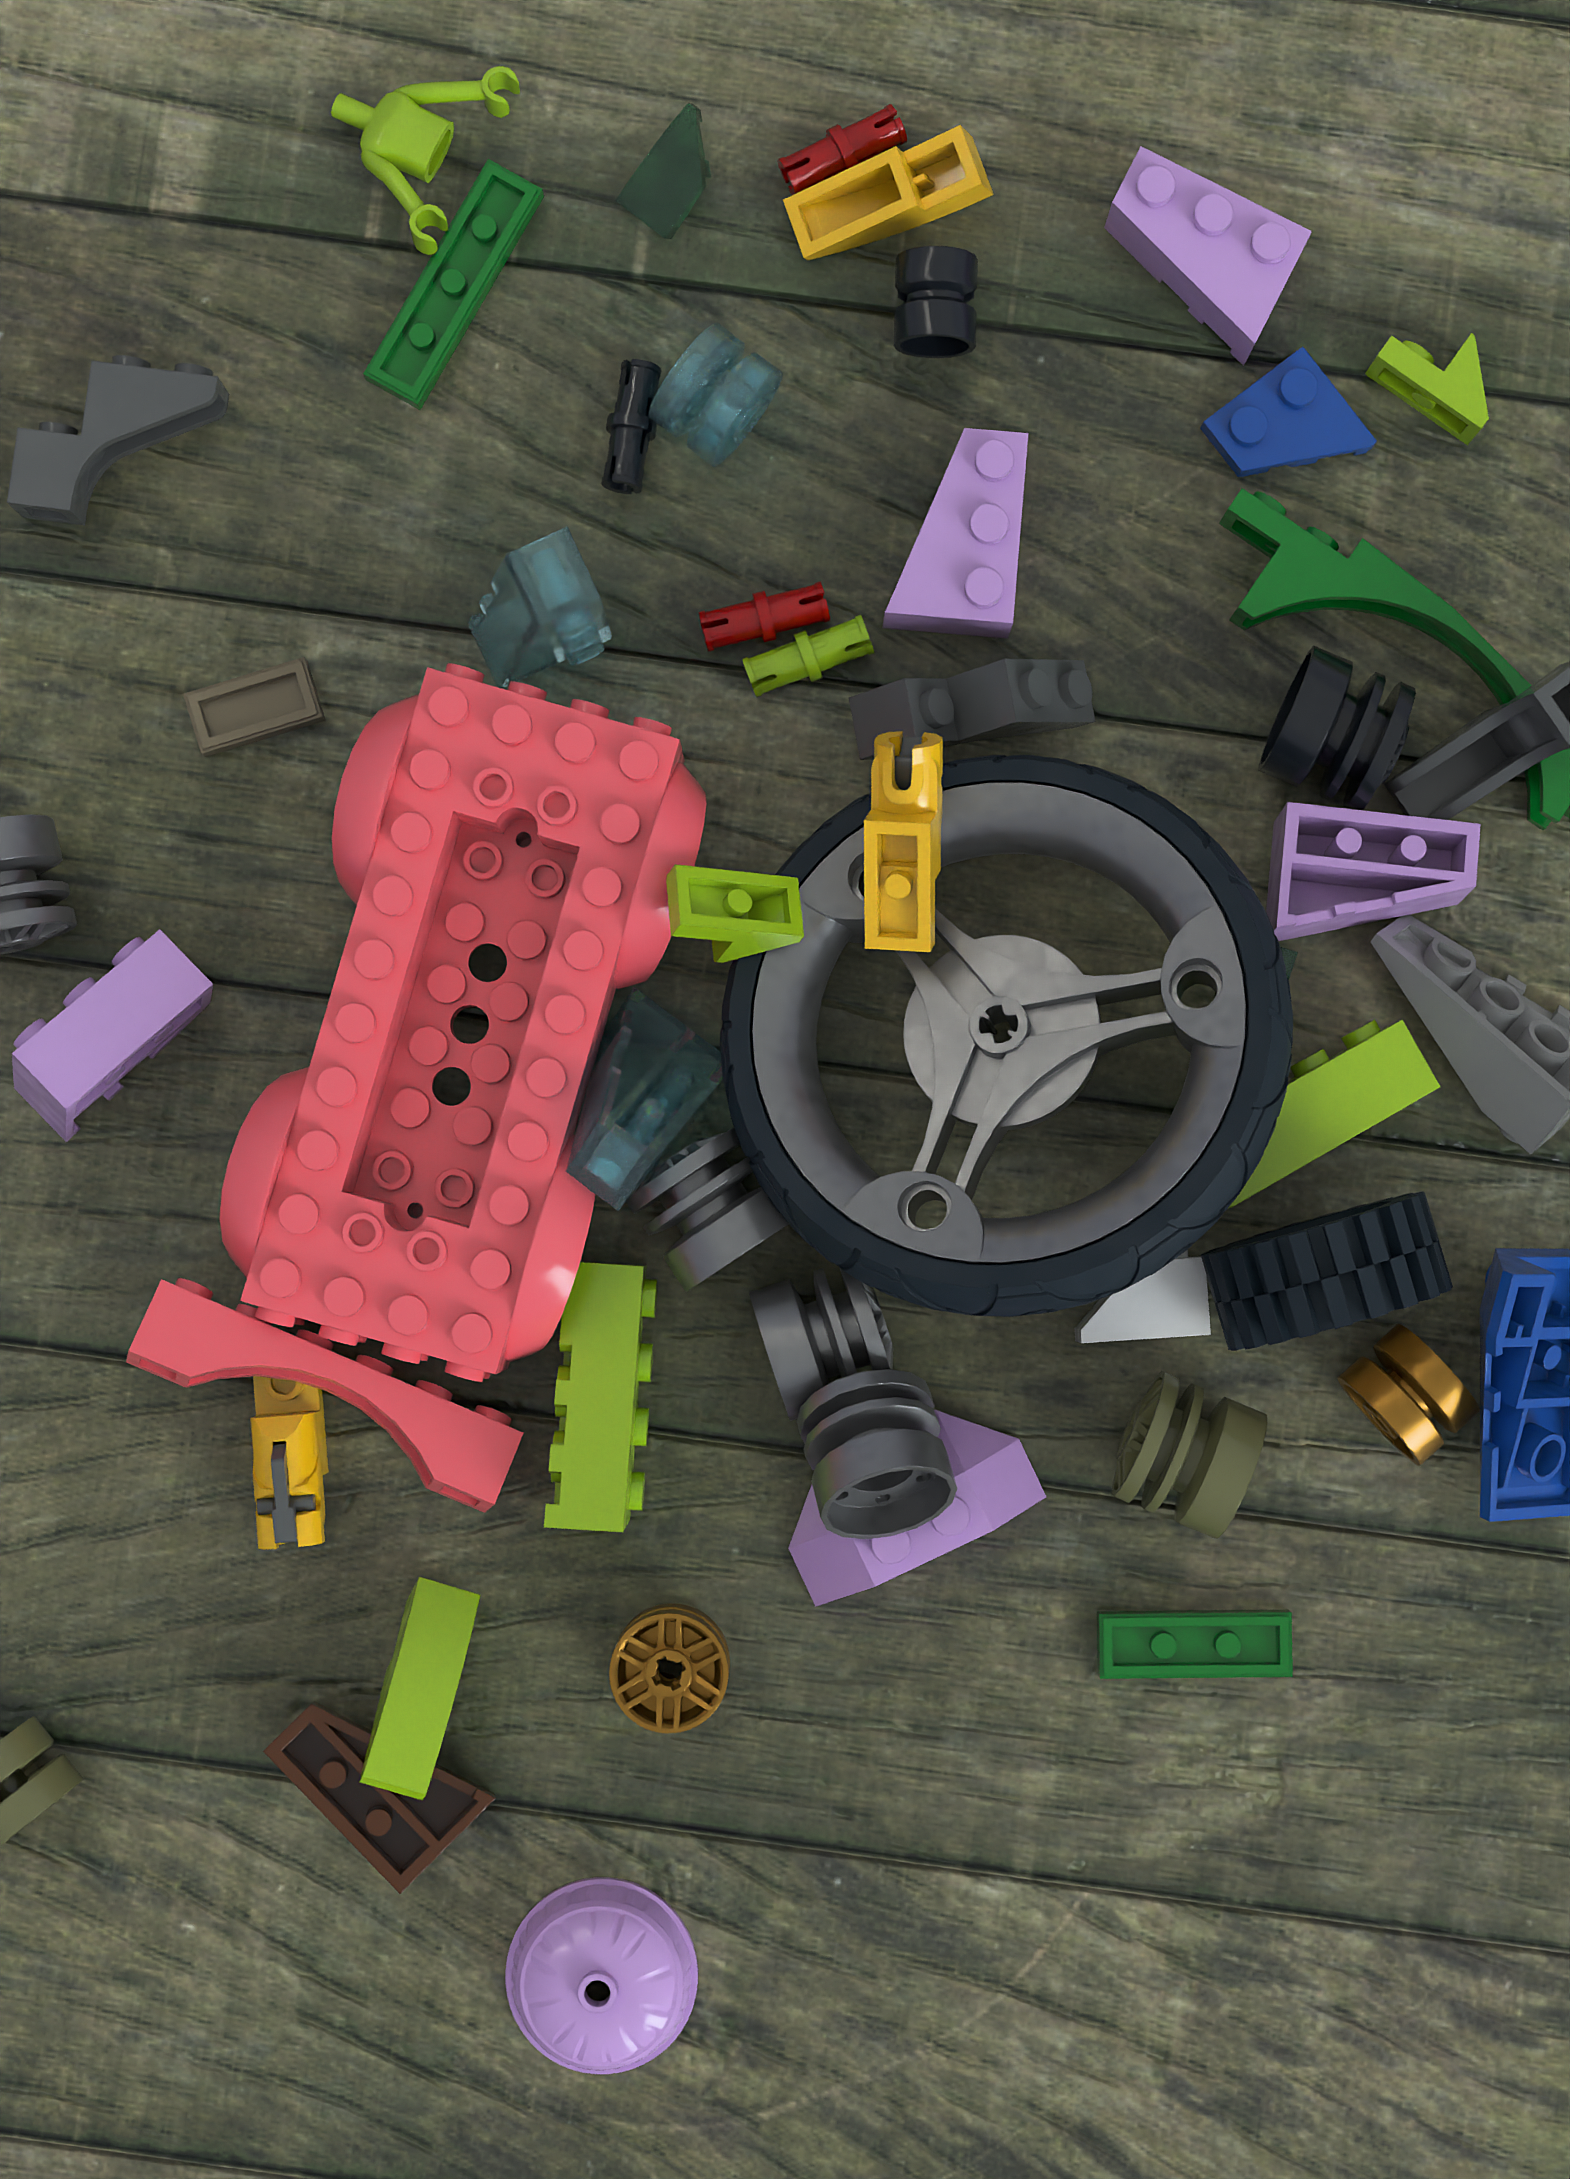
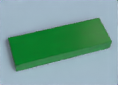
M1288 1609L1097 1611L1098 1677L1100 1679L1293 1677L1292 1612Z

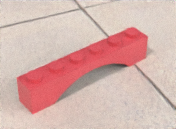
M178 1278L174 1285L161 1279L129 1348L126 1363L186 1388L217 1379L258 1376L293 1380L328 1391L359 1408L385 1429L411 1460L425 1488L484 1513L495 1505L524 1432L509 1427L512 1421L509 1416L486 1406L477 1405L475 1410L472 1411L450 1402L453 1394L431 1382L418 1380L416 1385L413 1386L391 1377L393 1368L375 1358L358 1355L356 1361L332 1352L334 1344L316 1333L299 1329L294 1336L271 1326L272 1323L256 1318L257 1308L238 1304L236 1310L212 1301L213 1292L196 1282Z

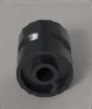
M921 246L907 249L897 255L895 263V288L898 291V298L905 302L894 311L893 346L897 351L921 358H951L968 354L975 349L977 312L974 307L967 304V302L974 299V292L977 289L978 259L975 254L956 247Z

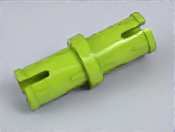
M860 614L855 616L854 619L809 636L806 630L794 634L796 641L750 658H743L742 661L757 698L762 696L763 693L809 677L811 682L823 678L822 671L867 654L872 655L875 652Z

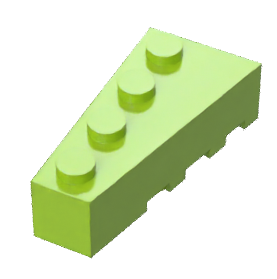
M1374 1019L1341 1037L1346 1049L1328 1057L1323 1048L1290 1066L1295 1077L1288 1080L1287 1091L1279 1117H1277L1274 1132L1259 1164L1228 1209L1440 1088L1438 1081L1403 1019L1383 1029L1379 1028Z
M580 1261L561 1317L559 1350L564 1352L563 1365L558 1367L554 1399L555 1417H560L559 1430L554 1431L549 1459V1473H551V1482H555L554 1504H546L545 1528L624 1532L630 1521L631 1510H643L645 1472H636L633 1469L635 1446H647L649 1408L638 1407L639 1381L651 1382L653 1364V1343H642L643 1317L655 1318L657 1302V1279H646L647 1265Z

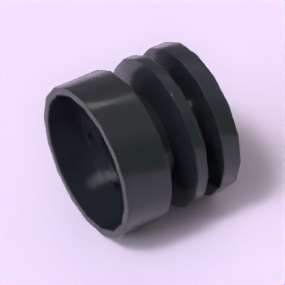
M1313 645L1301 663L1279 709L1263 749L1258 771L1297 787L1308 776L1315 763L1325 767L1321 780L1320 797L1330 801L1336 795L1347 776L1350 777L1344 797V807L1364 810L1376 789L1385 783L1399 758L1408 735L1409 718L1416 691L1414 687L1399 682L1393 688L1383 706H1380L1379 702L1383 694L1386 678L1385 675L1375 672L1364 684L1358 695L1349 693L1348 688L1353 670L1352 661Z

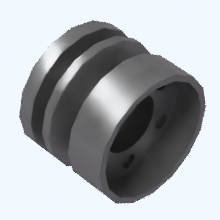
M30 814L0 817V955L38 946L47 939L60 936L77 926L73 908L68 906H51L67 899L70 895L69 885L63 881L37 880L36 875L59 865L63 860L54 819L47 815Z
M735 1127L725 1133L707 1138L702 1137L653 1169L640 1188L625 1200L634 1214L658 1200L665 1207L666 1211L643 1227L648 1235L662 1232L675 1225L683 1234L665 1253L663 1258L685 1292L700 1284L789 1224L781 1212L777 1211L761 1187L749 1193L743 1187L741 1182L752 1172L749 1164L750 1158L747 1157L732 1167L724 1158V1156L740 1146Z
M821 1268L814 1271L816 1301L805 1305L789 1279L749 1292L765 1348L790 1421L798 1418L800 1407L814 1392L829 1384L828 1378L841 1375L844 1378L856 1374V1369L871 1365L873 1371L893 1370L894 1348L875 1290L841 1270V1268L840 1271L847 1291L832 1295L824 1270Z
M891 1369L859 1372L837 1379L814 1392L800 1407L797 1425L800 1436L805 1444V1457L811 1469L814 1470L811 1482L820 1518L827 1530L847 1538L872 1539L889 1537L922 1526L938 1517L953 1503L957 1485L947 1450L942 1439L938 1438L941 1428L934 1412L935 1406L926 1381L911 1372Z

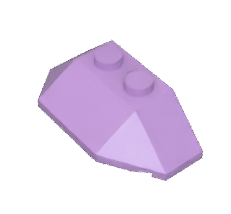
M934 1409L941 1428L938 1438L942 1439L947 1450L957 1485L953 1503L938 1517L922 1526L889 1537L872 1539L847 1538L827 1530L820 1518L811 1484L788 1549L815 1607L876 1587L994 1531L1046 1498L1019 1438Z

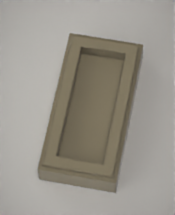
M305 657L183 694L199 749L204 757L326 721L310 667Z

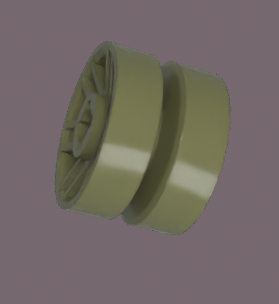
M35 1716L29 1718L0 1740V1846L84 1780L65 1754L55 1757L40 1767L36 1764V1761L52 1746L54 1740Z

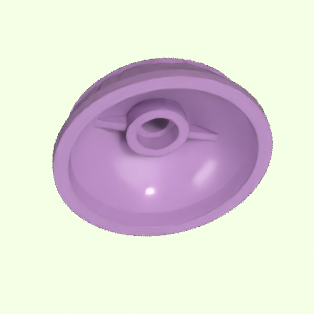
M594 1877L574 1881L559 1887L541 1899L528 1912L519 1925L510 1945L506 1962L505 1984L508 2002L514 2019L522 2033L538 2051L550 2060L571 2070L590 2074H613L644 2065L666 2050L677 2038L688 2021L695 2002L698 1985V1964L694 1944L685 1924L664 1899L646 1887L631 1881L610 1877ZM599 1980L606 1983L610 1989L609 1997L603 2001L592 2000L586 1993V1986L590 1982Z

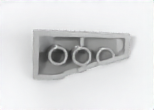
M1411 915L1401 916L1377 932L1370 941L1480 1110L1498 1126L1500 1132L1507 1139L1518 1143L1529 1154H1532L1570 1119V1011L1559 1005L1551 1013L1523 996L1527 986L1523 982L1509 974L1503 981L1476 967V959L1471 951Z

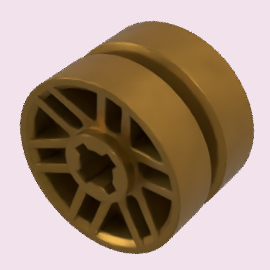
M1397 1324L1374 1345V1351L1386 1368V1372L1374 1361L1361 1356L1338 1377V1381L1369 1421L1404 1456L1420 1466L1444 1444L1441 1433L1430 1418L1433 1417L1446 1430L1457 1433L1480 1412V1407L1452 1370L1419 1337L1405 1326Z
M675 1603L661 1604L648 1608L627 1624L612 1654L609 1678L613 1696L620 1709L628 1718L650 1731L668 1734L684 1732L697 1727L716 1711L726 1692L730 1669L728 1645L717 1624L709 1616L696 1608ZM666 1657L669 1661L681 1662L683 1666L681 1674L675 1678L674 1674L660 1673L658 1669L660 1660Z

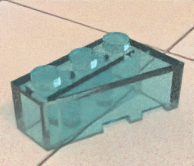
M568 526L506 554L490 582L496 595L493 597L492 593L482 596L479 605L483 613L471 616L467 622L496 686L502 689L507 687L510 681L518 682L568 659L570 665L588 661L604 651L603 642L612 639L601 597Z
M635 987L632 988L603 1033L566 1167L567 1173L617 1211L621 1209L699 1117L723 1083L721 1052Z

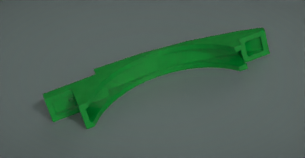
M1241 488L1219 522L1221 526L1271 558L1229 619V621L1244 631L1271 619L1301 612L1348 610L1370 613L1399 621L1441 642L1458 655L1482 679L1497 699L1499 705L1508 703L1532 686L1451 605L1362 538L1346 558L1337 552L1339 545L1331 536L1315 527H1307L1304 530L1285 517L1287 511L1276 499L1259 491L1252 495L1243 488ZM1570 748L1543 759L1524 771L1527 786V820L1542 831L1547 828L1551 821L1555 824L1558 823L1563 815L1570 819Z

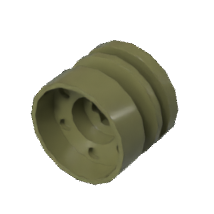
M1161 1371L1154 1379L1145 1397L1136 1404L1124 1429L1116 1455L1117 1467L1112 1482L1111 1495L1130 1503L1146 1479L1141 1507L1154 1513L1167 1498L1171 1489L1178 1492L1175 1501L1174 1521L1218 1539L1226 1531L1234 1518L1256 1469L1266 1435L1267 1414L1224 1397L1212 1410L1207 1420L1200 1418L1203 1408L1204 1388L1191 1383L1175 1406L1180 1378Z

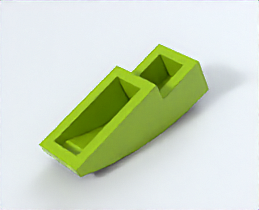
M418 1578L406 1601L394 1654L386 1669L360 1783L423 1800L426 1796L465 1662L480 1600L479 1594L426 1578Z

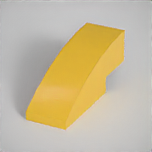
M959 125L904 152L895 146L785 198L783 202L803 258L808 261L856 248L916 228L968 207L994 194L973 137Z

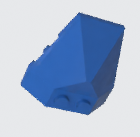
M1495 1248L1492 1264L1486 1273V1286L1479 1309L1480 1517L1489 1522L1570 1516V1249Z

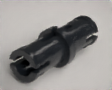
M632 359L631 362L624 360L621 363L617 402L615 403L614 413L608 415L606 430L610 433L607 462L605 463L601 482L604 488L622 494H632L634 492L638 494L642 491L644 465L649 441L656 437L657 423L653 420L654 404L662 372L658 365L649 361Z

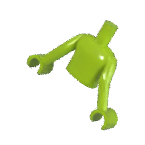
M493 67L484 74L482 80L439 81L405 85L395 89L393 92L387 93L375 108L343 93H339L335 98L331 116L363 131L360 140L362 164L385 184L410 216L409 225L413 244L423 254L432 255L436 253L438 246L430 235L422 233L421 230L427 226H435L442 231H448L447 219L440 208L423 203L400 171L429 183L436 175L448 152L454 134V123L419 105L484 100L485 107L489 113L503 118L510 112L509 104L503 97L494 94V92L499 89H506L513 94L520 93L519 81L515 73L508 67Z

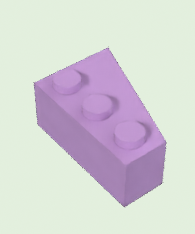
M1140 146L1112 201L1104 226L1159 283L1163 280L1189 306L1188 312L1201 324L1205 322L1231 348L1230 353L1243 366L1312 231Z
M964 428L887 606L883 628L1008 638L1014 618L1028 433Z
M1287 802L1274 821L1266 913L1274 929V934L1278 941L1458 905L1476 887L1481 824Z
M160 929L145 942L141 937H136L127 943L113 958L112 964L115 967L97 982L92 977L82 981L64 999L63 1004L66 1008L48 1023L43 1019L33 1022L14 1041L13 1045L17 1048L12 1053L14 1089L65 1142L81 1129L74 1122V1119L101 1095L107 1100H111L124 1087L119 1082L122 1077L147 1056L153 1059L211 1002L213 983Z

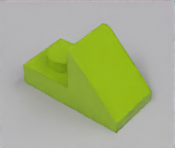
M1473 333L1469 335L1444 371L1434 365L1432 355L1422 346L1408 340L1401 342L1391 335L1365 373V375L1466 445L1472 441L1489 419L1477 344Z
M677 864L667 874L666 884L671 936L712 940L714 962L724 963L795 944L804 937L797 877Z

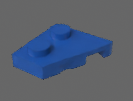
M1301 347L1207 418L1200 427L1237 477L1265 473L1273 467L1283 465L1297 467L1313 464L1320 458L1352 452L1354 456L1365 454L1377 443L1374 436L1304 347Z

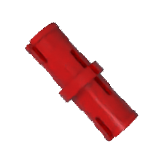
M888 104L884 106V109L843 129L837 124L826 130L825 138L787 157L779 158L777 162L781 175L786 184L789 182L791 184L788 186L790 193L794 195L899 144L907 143L906 131L900 117L894 120L897 111L893 105Z
M821 581L814 583V585L766 596L765 591L752 593L753 600L706 612H698L707 651H714L716 648L762 637L765 643L776 640V633L819 622H830L827 601L823 597L824 589Z

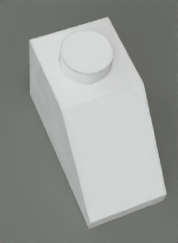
M1186 1250L1156 1273L1120 1292L1101 1298L1075 1327V1341L1079 1343L1211 1335L1207 1275L1202 1258L1188 1257V1250Z

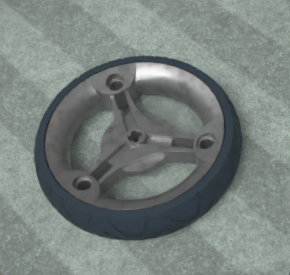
M990 755L954 760L943 763L941 779L943 811L941 823V867L981 856L1029 854L1063 860L1094 871L1116 883L1132 895L1150 913L1170 942V946L1164 956L1162 968L1133 974L1083 975L1068 957L1046 943L1016 935H994L973 939L958 929L935 908V932L949 947L950 951L928 968L915 951L894 950L901 957L916 983L904 1019V1049L912 1074L920 1088L933 1102L924 1143L913 1170L900 1171L885 1176L878 1175L855 1152L831 1113L821 1083L816 1047L818 1016L829 976L839 955L848 942H865L864 819L871 810L870 793L856 799L825 821L811 837L793 852L775 874L798 878L804 937L795 944L733 960L729 969L722 1003L721 1020L723 1024L720 1031L722 1077L733 1126L745 1156L750 1158L749 1164L759 1185L768 1195L777 1211L781 1212L786 1221L802 1239L832 1264H836L841 1270L870 1287H874L895 1298L933 1310L971 1316L1002 1317L1051 1313L1085 1305L1115 1294L1156 1273L1188 1250L1204 1235L1240 1194L1264 1154V1150L1274 1132L1277 1117H1279L1287 1091L1293 1044V1010L1290 985L1286 976V967L1279 941L1274 934L1269 917L1248 879L1219 843L1202 829L1194 819L1167 799L1125 777L1098 767L1076 764L1066 759L1034 755ZM1196 984L1207 985L1216 992L1214 1000L1208 1006L1200 1009L1187 1007L1180 1001L1183 992ZM1162 995L1166 1010L1164 1012L1101 1023L1098 1006ZM1001 1022H1009L1013 1030H1008L1010 1040L996 1043L992 1034H997L994 1026ZM1176 1035L1182 1046L1191 1053L1188 1073L1171 1117L1157 1139L1142 1157L1122 1175L1102 1189L1064 1207L1031 1216L1013 1218L982 1217L972 1199L986 1165L1008 1130L1036 1125L1055 1116L1066 1108L1086 1086L1096 1067L1098 1057L1141 1041ZM960 1121L969 1126L976 1127L957 1179L953 1183L935 1174L955 1123ZM933 1200L942 1201L946 1204V1217L937 1227L922 1229L916 1226V1213L923 1204Z

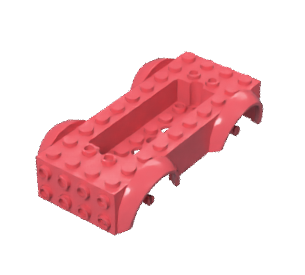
M448 663L445 672L427 667L419 694L380 709L365 725L351 751L341 778L334 809L332 851L333 864L338 881L357 907L310 1066L283 1074L269 1084L252 1105L239 1130L228 1160L222 1187L220 1227L222 1242L230 1258L247 1278L240 1301L258 1306L255 1314L256 1318L292 1328L294 1324L304 1326L305 1320L321 1324L318 1335L323 1338L356 1346L357 1342L366 1343L367 1338L384 1342L381 1352L383 1355L419 1364L420 1360L427 1361L429 1356H433L447 1361L444 1372L464 1379L482 1382L483 1378L489 1379L491 1373L498 1374L508 1369L510 1362L542 1350L553 1336L563 1314L588 1235L598 1181L596 1156L577 1135H574L616 988L621 989L647 981L658 966L671 939L666 877L675 864L695 866L705 822L707 803L705 791L684 765V755L680 739L670 736L672 731L670 726L642 717H635L633 725H628L608 719L610 711L598 704L572 699L570 708L546 701L547 692L540 688L521 682L510 681L508 689L505 690L483 683L485 675L479 671ZM486 944H492L501 948L507 959V966L503 975L491 982H484L475 978L469 967V960L473 951ZM476 1007L482 1009L487 1015L489 1028L483 1039L476 1043L466 1044L459 1041L455 1036L453 1030L454 1019L461 1010ZM446 1068H459L470 1079V1093L458 1105H445L434 1094V1080Z

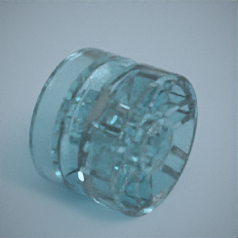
M714 323L705 329L685 350L664 379L649 410V418L675 438L689 432L687 447L712 467H716L726 460L748 436L768 408L783 378V372L757 352L743 358L745 343L720 323Z

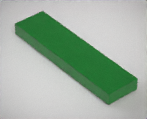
M490 159L486 161L450 223L448 231L445 232L440 240L438 251L432 254L364 371L363 375L368 382L421 410L543 200L544 193L542 188Z

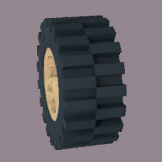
M1423 1191L1325 1214L1314 1219L1297 1222L1283 1228L1238 1240L1201 1254L1228 1350L1231 1351L1257 1348L1265 1344H1278L1293 1338H1303L1318 1334L1321 1331L1349 1326L1354 1322L1373 1319L1389 1314L1388 1312L1405 1309L1419 1304L1418 1302L1433 1299L1453 1288L1427 1198Z

